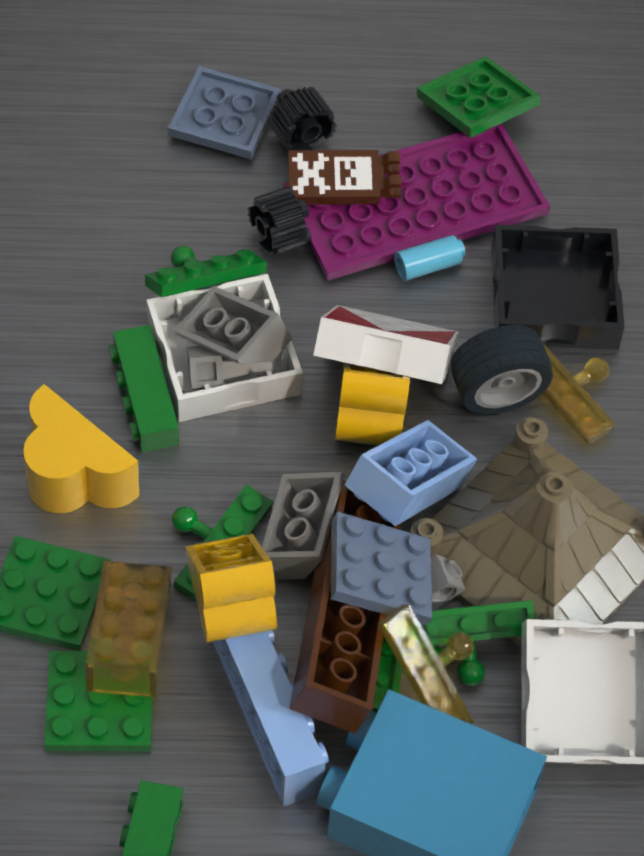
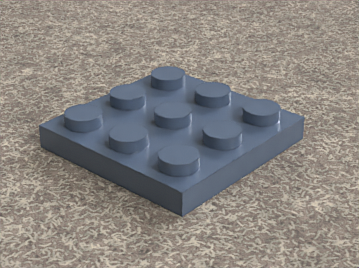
M198 66L168 127V136L252 160L268 125L267 121L271 115L270 111H273V106L277 105V96L281 93V89Z
M336 512L332 518L331 599L427 626L432 619L430 538Z

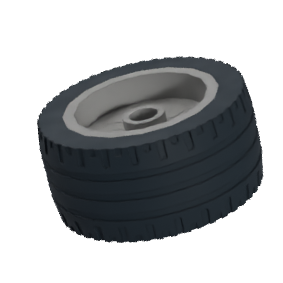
M506 325L483 331L459 346L450 362L452 376L461 400L468 410L479 414H497L520 408L543 394L553 380L551 362L541 338L534 329L524 325Z

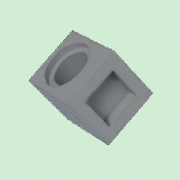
M201 346L187 347L191 388H204L205 384H209L210 387L224 385L222 356Z
M437 554L431 558L432 610H436L466 590L461 580L463 573L459 565L454 560H448Z

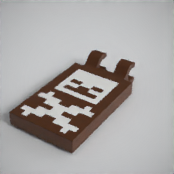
M288 150L289 187L293 190L295 198L298 201L304 200L306 205L380 204V197L400 198V187L402 186L401 175H398L400 152L390 151L378 157V150Z

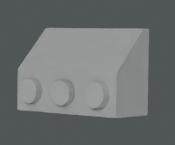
M216 286L209 290L174 330L176 335L238 364L274 361L293 339L278 313Z
M343 472L282 474L262 548L272 560L275 580L305 579L322 561L332 518L334 517L345 476Z

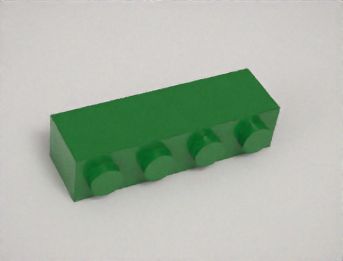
M146 325L114 331V344L109 345V354L112 364L118 363L119 370L115 371L118 389L125 390L126 396L122 397L125 415L132 416L133 422L129 423L132 441H138L141 453L179 446V427L151 326Z
M140 781L138 793L132 792L129 799L128 813L132 814L130 825H123L119 846L124 847L122 856H171L183 806V788Z

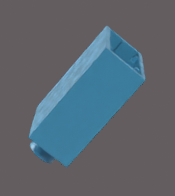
M388 689L378 712L371 711L356 733H348L346 746L358 751L349 771L335 765L330 768L321 786L316 805L330 811L327 838L368 856H508L538 789L547 756Z

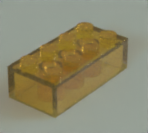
M104 561L85 663L86 691L156 697L171 601L172 567Z

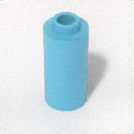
M450 235L397 251L394 254V261L400 278L403 281H408L462 263L466 252L463 242L454 235Z

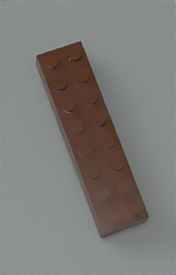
M343 480L334 515L336 512H341L400 530V524L394 526L392 523L382 519L376 510L366 502L359 500L345 486L346 481ZM331 524L322 561L315 567L289 709L356 733L373 708L387 615L331 599Z

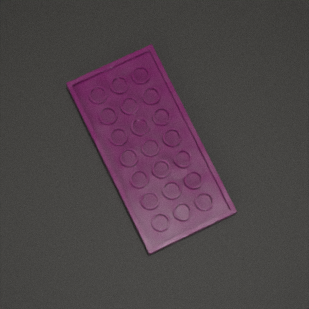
M501 123L472 138L463 132H458L396 150L400 152L398 174L401 175L402 184L400 187V198L380 197V204L307 205L309 216L304 220L307 223L306 226L312 238V241L308 244L328 281L392 262L397 251L446 236L454 235L457 239L465 240L494 231L495 224L514 225L547 215L550 211V205ZM289 182L282 183V188L289 186Z

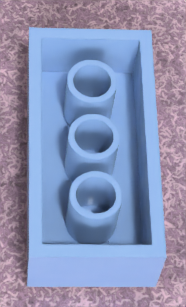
M427 420L363 453L347 479L345 486L359 500L366 502L376 510L382 519L397 526L460 489L476 463L477 458Z

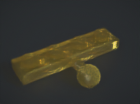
M544 344L553 371V380L547 390L543 392L544 396L587 445L612 432L615 423L582 387L590 381L594 383L604 381L610 371L608 363L602 358H592L586 363L584 371L572 376Z
M401 605L379 622L378 626L418 699L427 706L472 724L473 720L444 667L454 659L464 660L468 658L474 649L473 640L466 633H454L448 638L446 649L437 655L411 605Z

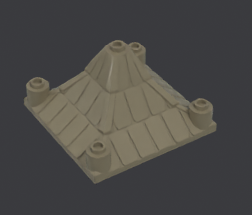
M533 417L524 418L517 425L514 440L432 519L423 518L414 522L410 533L430 538L431 558L437 554L448 560H454L459 565L463 573L461 580L466 590L456 597L468 607L533 600L535 619L577 620L588 624H604L644 582V516L547 443L549 430L542 420ZM522 636L507 637L521 648Z

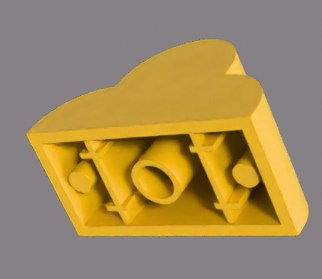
M344 362L335 441L379 446L402 434L410 377Z
M45 384L36 390L29 405L32 433L26 439L23 449L28 492L32 501L39 508L47 512L68 513L80 508L87 501L103 508H119L130 504L140 496L138 460Z
M253 534L185 546L206 643L277 629L274 602L275 580L272 560Z

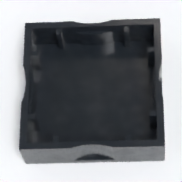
M495 224L491 245L494 328L506 325L531 327L538 333L544 347L619 350L624 332L622 292L618 283L619 250L617 229L581 227L550 229L540 226Z

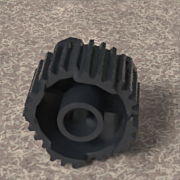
M303 87L302 90L298 88L297 91L283 90L278 94L277 105L273 106L274 110L270 111L271 115L267 121L283 146L288 150H313L312 146L322 142L323 138L328 140L330 137H333L332 133L336 132L335 128L337 127L333 120L335 119L334 113L314 87L307 89Z
M284 187L257 196L253 202L254 206L247 208L251 226L257 227L260 237L263 239V241L258 243L266 256L278 255L312 241L310 231L306 226L307 223L304 220L309 216L308 207L304 200L298 201L295 198L291 187Z

